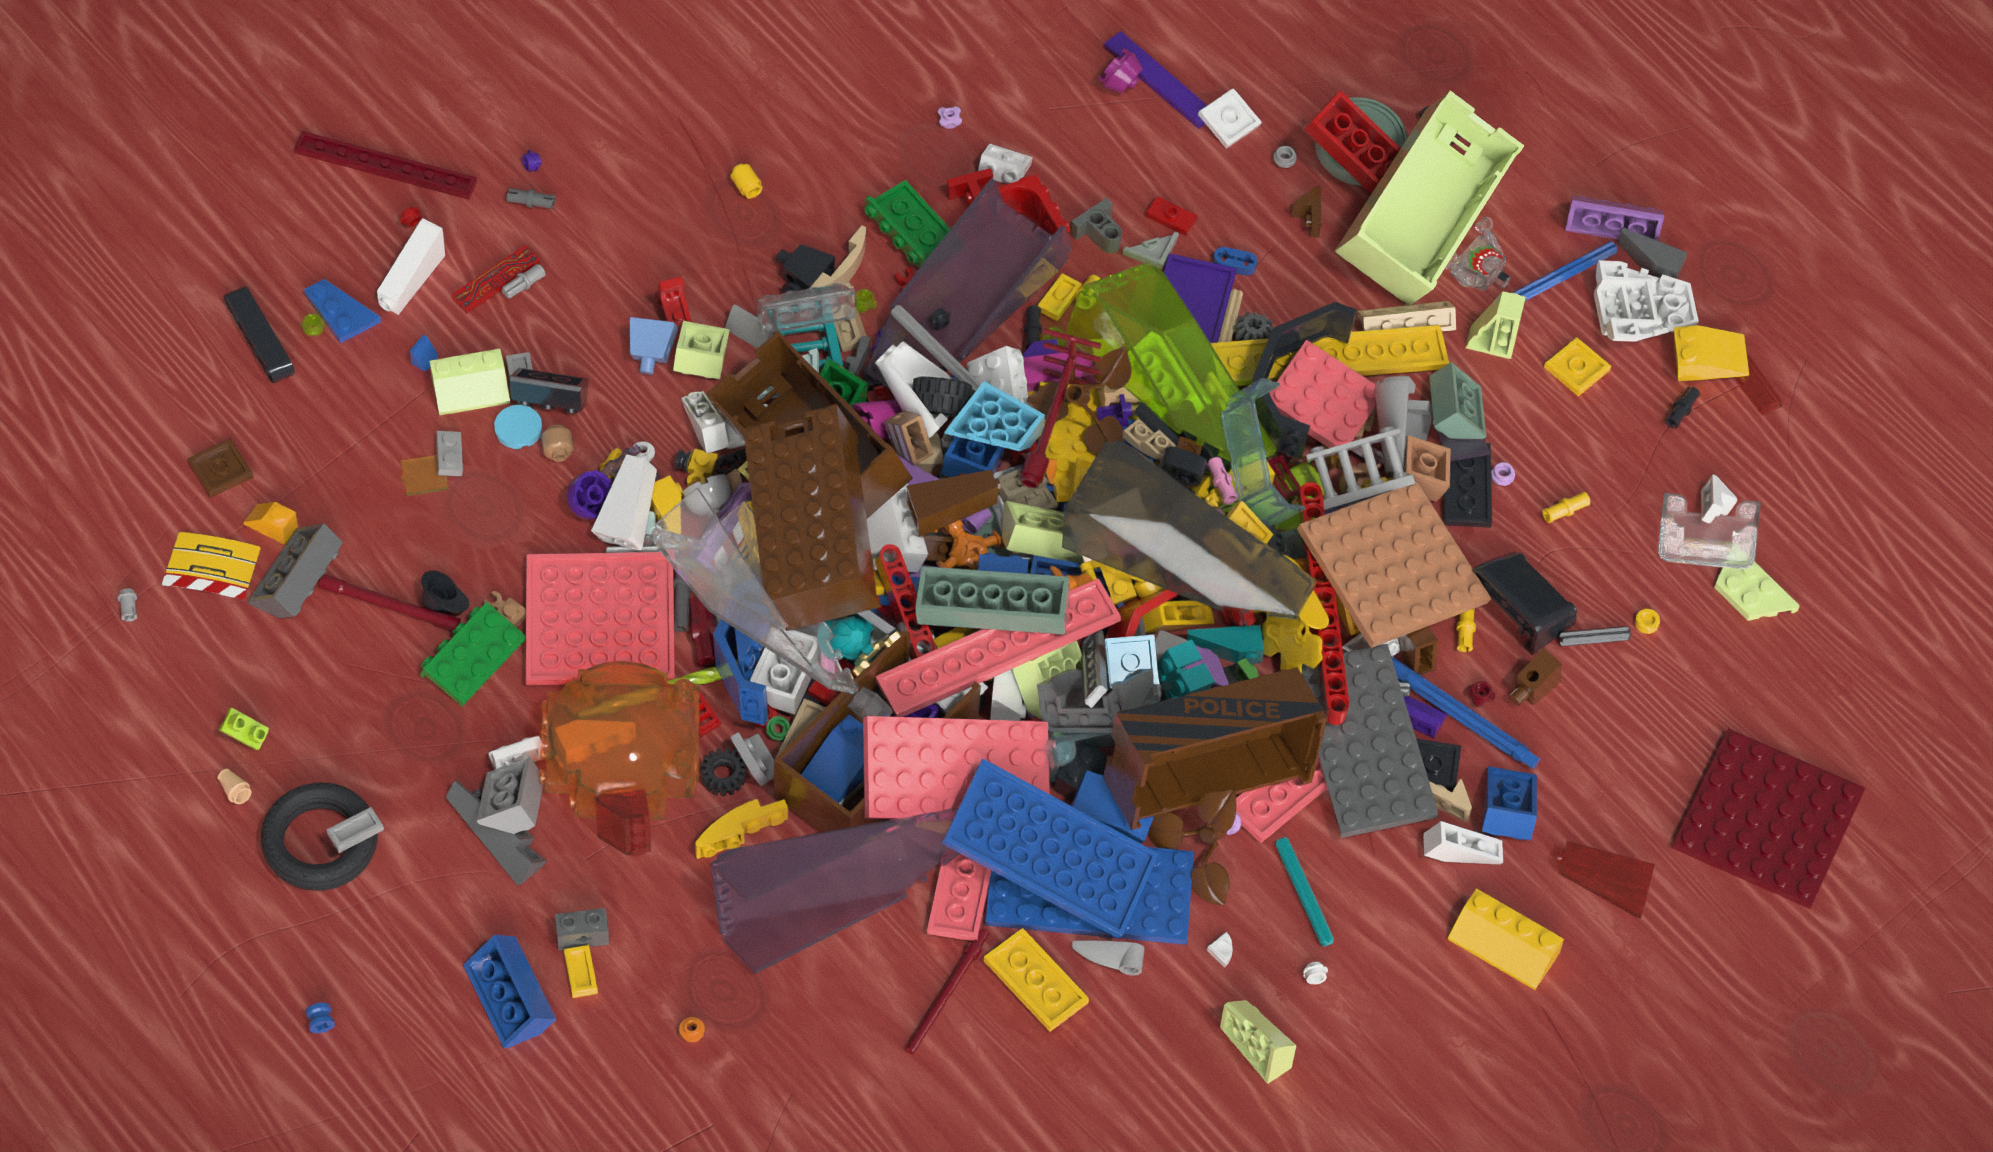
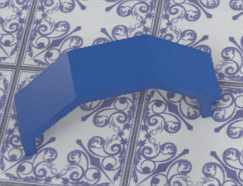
M762 577L738 585L713 633L716 668L740 718L765 725L768 720L766 685L744 679L733 656L737 646L734 617L742 602L745 601L768 607L764 601Z

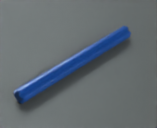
M1609 241L1512 293L1526 297V301L1597 264L1599 260L1603 261L1616 254L1618 248L1613 241Z

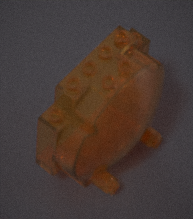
M613 661L598 664L588 669H578L577 678H572V681L568 682L561 691L547 692V699L542 700L541 714L543 716L541 722L542 746L540 749V761H545V769H540V784H544V793L570 794L569 808H574V817L664 820L666 797H695L699 779V687H694L690 680L679 679L673 685L668 683V673H663L656 668L637 662Z

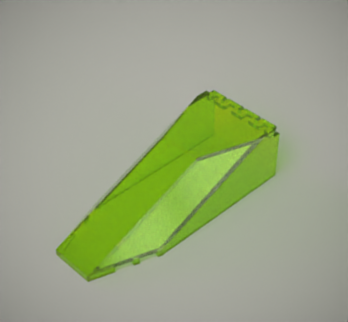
M1143 263L1084 285V291L1081 290L1078 293L1066 334L1101 343V348L1097 349L1076 343L1078 348L1085 353L1100 357L1114 349L1126 348L1131 362L1132 375L1124 388L1139 401L1146 404L1176 433L1180 434L1185 430L1198 437L1196 441L1198 445L1202 446L1204 442L1220 449L1219 456L1241 468L1275 455L1276 447L1164 272L1155 265L1151 266L1148 263Z

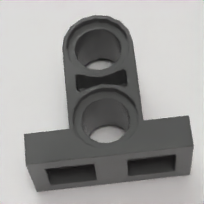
M1105 198L1072 220L1070 235L1075 240H1078L1086 234L1104 252L1109 254L1117 252L1121 247L1122 229L1111 218L1113 203L1108 198Z

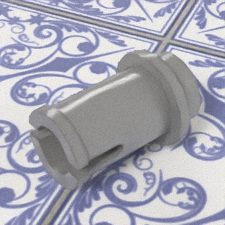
M123 589L117 597L121 604V619L131 622L137 619L135 604L137 594L134 593L133 589Z

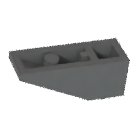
M1624 227L1621 230L1618 245L1643 269L1649 270V275L1658 278L1666 275L1678 279L1684 267L1687 252Z

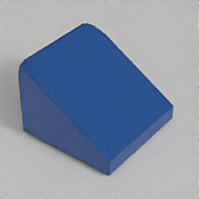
M421 336L411 348V364L423 371H427L430 368V361L438 358V353L427 336Z

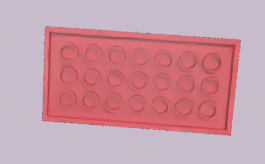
M863 717L865 818L952 820L982 758L1050 794L1048 722Z

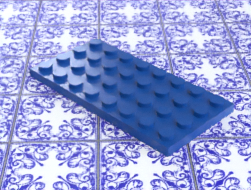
M983 758L978 764L942 841V844L1118 939L1124 934L1159 853Z
M1148 847L1159 853L1124 934L1120 939L1187 945L1194 851ZM991 871L985 926L1116 938Z

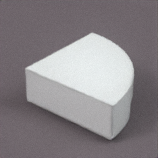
M1227 932L1207 948V951L1224 968L1230 962L1233 952L1232 940Z

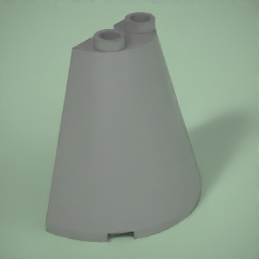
M1394 376L1384 378L1383 383L1377 381L1374 394L1379 430L1393 426L1394 430L1398 428L1400 430V436L1394 437V441L1404 471L1406 437L1409 435L1426 441L1433 419V410L1429 401L1408 400V394H1414L1415 383L1409 376ZM1381 441L1385 472L1390 476H1394L1385 441Z

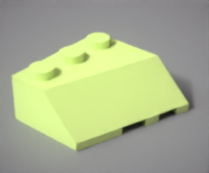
M1077 640L1013 668L1026 709L1033 716L1042 720L1037 684L1065 670L1078 669L1083 671V657Z
M1247 1000L1224 1004L1220 1028L1267 1084L1292 1068L1296 1049L1295 1043Z

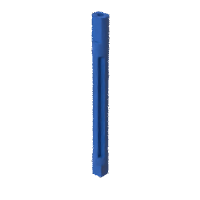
M1391 656L1399 682H1409L1412 691L1518 762H1524L1531 768H1536L1541 759L1529 751L1530 748Z

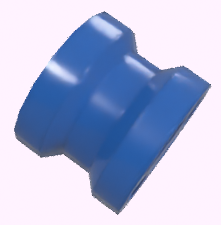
M316 1003L305 1010L307 1018L310 1019L308 1025L312 1033H324L335 1026L334 1019L330 1017L332 1012L330 1004Z

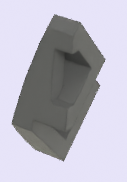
M861 335L856 357L848 355L846 357V369L856 376L864 367L869 356L871 337Z

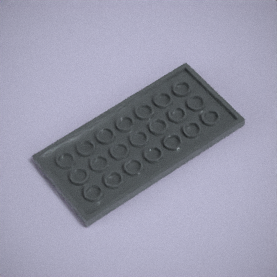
M1388 644L1343 653L1349 709L1346 720L1342 724L1332 725L1328 721L1326 722L1318 755L1341 838L1438 818L1437 806ZM1302 664L1301 674L1323 709L1318 665L1315 668H1311ZM1330 686L1332 689H1338L1335 686ZM1333 708L1335 711H1341L1339 708Z

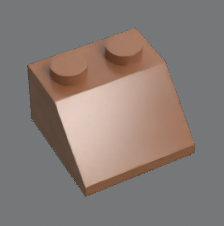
M1407 435L1405 441L1404 472L1407 473V476L1413 474L1414 481L1418 482L1428 500L1437 502L1450 487L1451 449Z

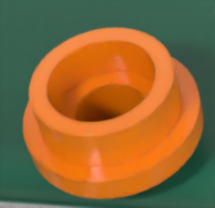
M688 1017L680 1023L679 1033L687 1042H696L703 1037L705 1026L700 1019ZM690 1026L696 1027V1030L690 1031L687 1028Z

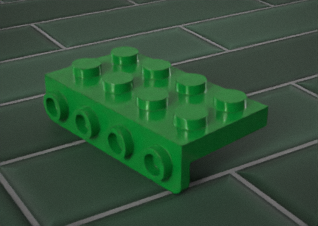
M906 180L874 199L870 195L865 198L864 211L866 215L876 221L882 233H887L895 247L901 249L906 254L908 261L912 265L915 264L920 271L961 247V239Z
M488 602L481 608L476 606L468 616L470 620L466 624L461 622L453 631L455 636L450 641L445 639L436 649L438 653L435 657L429 656L420 666L423 668L420 676L423 679L427 676L461 707L477 693L526 641V635Z

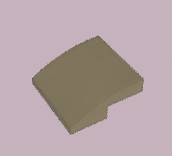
M1022 468L998 477L1001 484V493L999 495L1004 506L1006 501L1057 510L1058 503L1046 487L1048 482L1046 477H1044L1042 484H1039V487L1036 489L1028 488L1021 484L1020 473Z

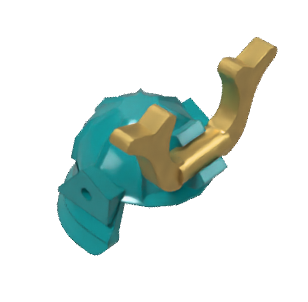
M855 613L822 622L818 631V643L821 651L829 660H841L843 657L851 660L856 659L854 662L856 666L853 672L858 676L877 657L876 653L885 646L887 648L890 647L901 635L898 631H895L871 645L872 638L870 632L874 630V627L869 621Z

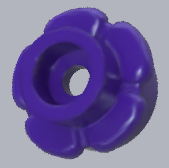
M528 150L526 154L522 155V162L527 172L539 170L541 159L537 152L534 153L532 150Z

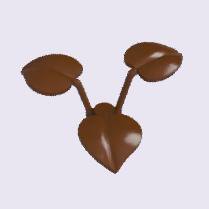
M1124 347L1108 352L1101 357L1100 362L1095 364L1094 369L1101 370V374L1099 376L1093 374V377L1101 382L1100 384H1084L1083 387L1079 384H1072L1067 388L1056 421H1060L1067 416V404L1073 403L1077 407L1085 409L1096 422V424L1090 425L1085 432L1086 446L1095 454L1107 457L1115 456L1123 442V428L1120 422L1113 416H1106L1101 421L1087 405L1090 401L1088 390L1103 388L1105 385L1112 390L1124 387L1129 382L1132 375V367L1128 351ZM1050 382L1027 398L1030 407L1045 414V420L1047 419L1059 382Z
M1234 789L1212 791L1203 795L1198 805L1199 814L1208 823L1202 828L1184 832L1182 831V818L1173 812L1155 815L1148 831L1152 842L1157 848L1177 850L1182 845V836L1200 834L1203 842L1211 844L1202 860V867H1197L1192 871L1191 879L1195 892L1205 901L1216 905L1226 904L1230 886L1229 875L1222 865L1215 862L1207 864V861L1218 846L1217 841L1224 838L1227 831L1234 824L1237 809Z

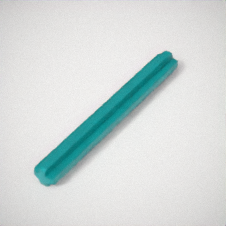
M1283 837L1276 840L1275 846L1321 946L1326 947L1333 944L1334 937L1289 839Z

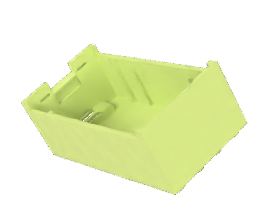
M1451 91L1425 110L1335 250L1337 254L1407 305L1413 304L1434 289L1442 271L1515 156L1524 147L1523 144L1500 127L1494 129L1473 113L1475 109ZM1456 133L1471 143L1469 148L1454 137ZM1451 141L1466 151L1465 154L1462 155L1449 145Z

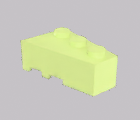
M1503 291L1471 325L1465 348L1511 359L1526 297Z

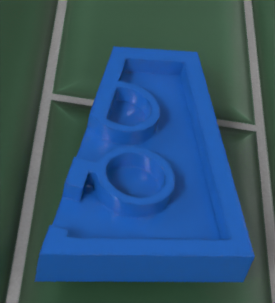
M325 279L304 289V295L340 344L381 323L379 315Z

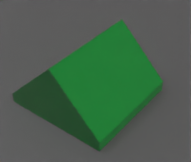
M829 358L820 375L850 406L855 403L867 402L868 383Z

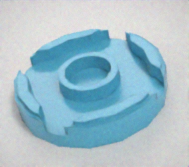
M513 405L503 409L497 415L494 422L495 434L499 442L513 449H522L523 446L528 445L529 447L533 445L542 433L541 417L537 411L524 405Z

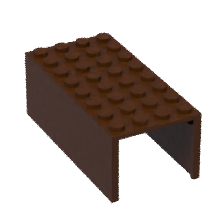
M905 629L900 633L901 637L893 642L890 647H886L774 760V798L778 801L784 799L790 810L849 855L883 819L865 818L864 787L841 806L801 774L831 731L848 715H851L862 724L863 717H882L883 713L871 707L869 701L872 694L879 687L876 682L877 675L909 662L910 633ZM974 682L972 689L946 715L938 708V718L979 720L981 685Z

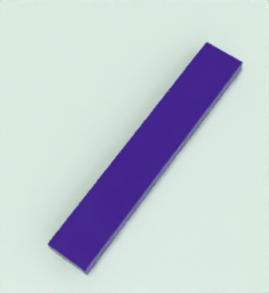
M1122 31L1105 42L1104 48L1114 57L1119 55L1123 57L1124 55L1121 51L1124 48L1130 53L1134 52L1143 68L1138 77L1195 127L1200 129L1205 125L1198 113L1208 105Z

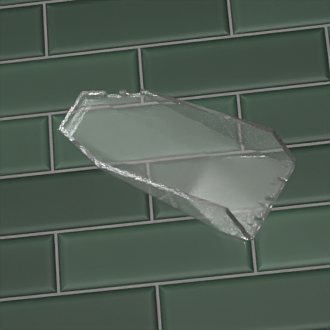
M695 488L654 525L655 528L651 532L653 542L709 612L828 689L854 694L859 690L850 669L845 668L842 670L838 659L843 654L839 649L835 652L833 651L829 641L834 638V635L825 621L786 631L785 628L788 624L762 585L754 512L747 501H743L720 522L700 489Z

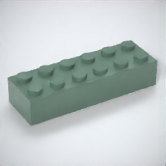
M922 566L915 608L917 624L1065 634L1070 600L1069 577Z

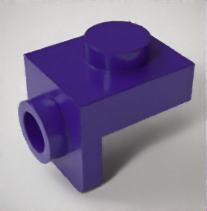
M1124 394L1119 395L1120 404L1096 408L1097 417L1100 421L1106 416H1113L1120 422L1122 427L1129 426L1128 417L1132 416L1130 402H1125Z

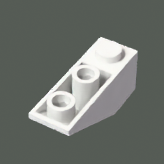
M704 391L692 392L688 396L681 397L699 443L705 452L710 453L729 447L725 423Z

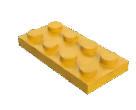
M1023 928L984 956V962L1049 1032L1089 1003V998Z

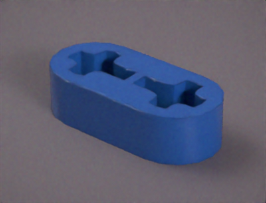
M1220 247L1214 253L1213 263L1237 268L1236 274L1252 275L1257 269V257L1253 253L1228 247ZM1222 257H1227L1226 261H1222ZM1245 261L1250 262L1248 266L1244 265Z

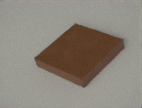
M231 438L188 458V464L210 498L253 478L252 471Z

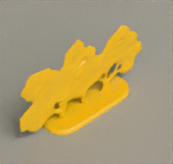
M1266 553L1263 558L1256 557L1251 563V572L1260 582L1256 590L1251 593L1253 596L1246 599V602L1252 606L1255 613L1266 612L1267 620L1262 625V634L1264 636L1263 653L1270 657L1277 652L1281 653V670L1298 667L1302 673V664L1315 668L1323 659L1321 654L1322 639L1318 635L1311 634L1309 627L1314 629L1326 628L1329 624L1327 613L1302 568L1292 558L1282 554L1273 556L1272 553ZM1270 571L1274 573L1273 576H1269ZM1276 579L1277 583L1279 581V585L1276 587L1271 586L1270 580ZM1281 587V593L1278 594V588ZM1283 590L1290 602H1287L1284 598ZM1305 627V634L1302 635L1301 631Z

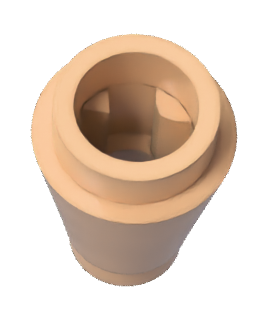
M224 769L219 773L218 780L231 802L242 804L249 799L251 790L247 782L231 772L230 769Z

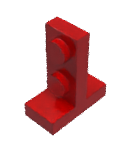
M991 168L947 179L946 194L948 199L965 197L966 204L968 206L971 205L973 209L972 216L974 222L979 223L982 231L991 229L992 215L982 194V191L993 189V173Z
M682 276L660 281L656 293L658 304L662 305L666 321L674 322L678 327L674 342L679 340L683 321L692 322L683 292L684 282Z

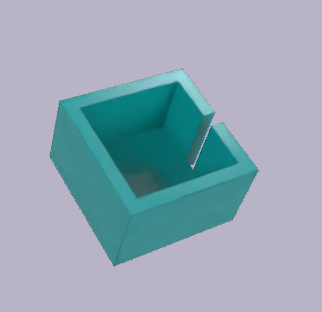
M1192 639L1167 649L1157 662L1158 679L1165 691L1166 699L1209 690L1215 683L1205 663L1185 670L1184 667L1202 659Z

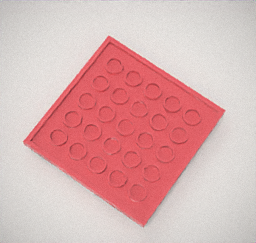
M673 552L527 554L526 685L591 684L595 680H600L601 684L661 683L675 679Z

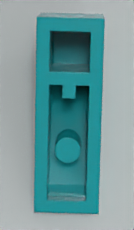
M1260 625L1187 630L1186 640L1192 639L1196 646L1211 650L1214 654L1218 655V658L1235 664L1244 658L1253 665L1262 663L1264 648Z

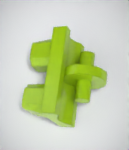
M234 708L228 709L225 720L219 728V731L254 750L260 749L269 730L268 727Z

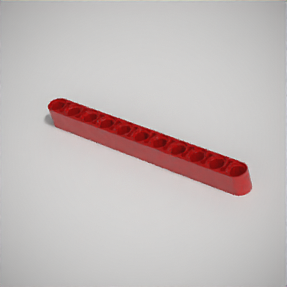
M1306 482L1300 489L1298 498L1300 524L1313 520L1309 517L1318 518L1325 515L1322 489L1315 482ZM1302 538L1307 579L1319 601L1327 602L1321 604L1327 613L1329 625L1324 629H1314V635H1318L1322 639L1321 654L1323 659L1318 664L1323 709L1328 717V723L1340 725L1347 717L1349 696L1335 590L1318 562L1314 560L1313 554ZM1325 643H1330L1333 646H1327ZM1330 686H1335L1338 689H1332ZM1333 708H1339L1341 711H1335Z

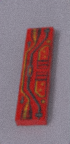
M524 245L454 292L452 299L467 314L500 292L504 285L517 278L518 273H524L536 264L540 265V259Z

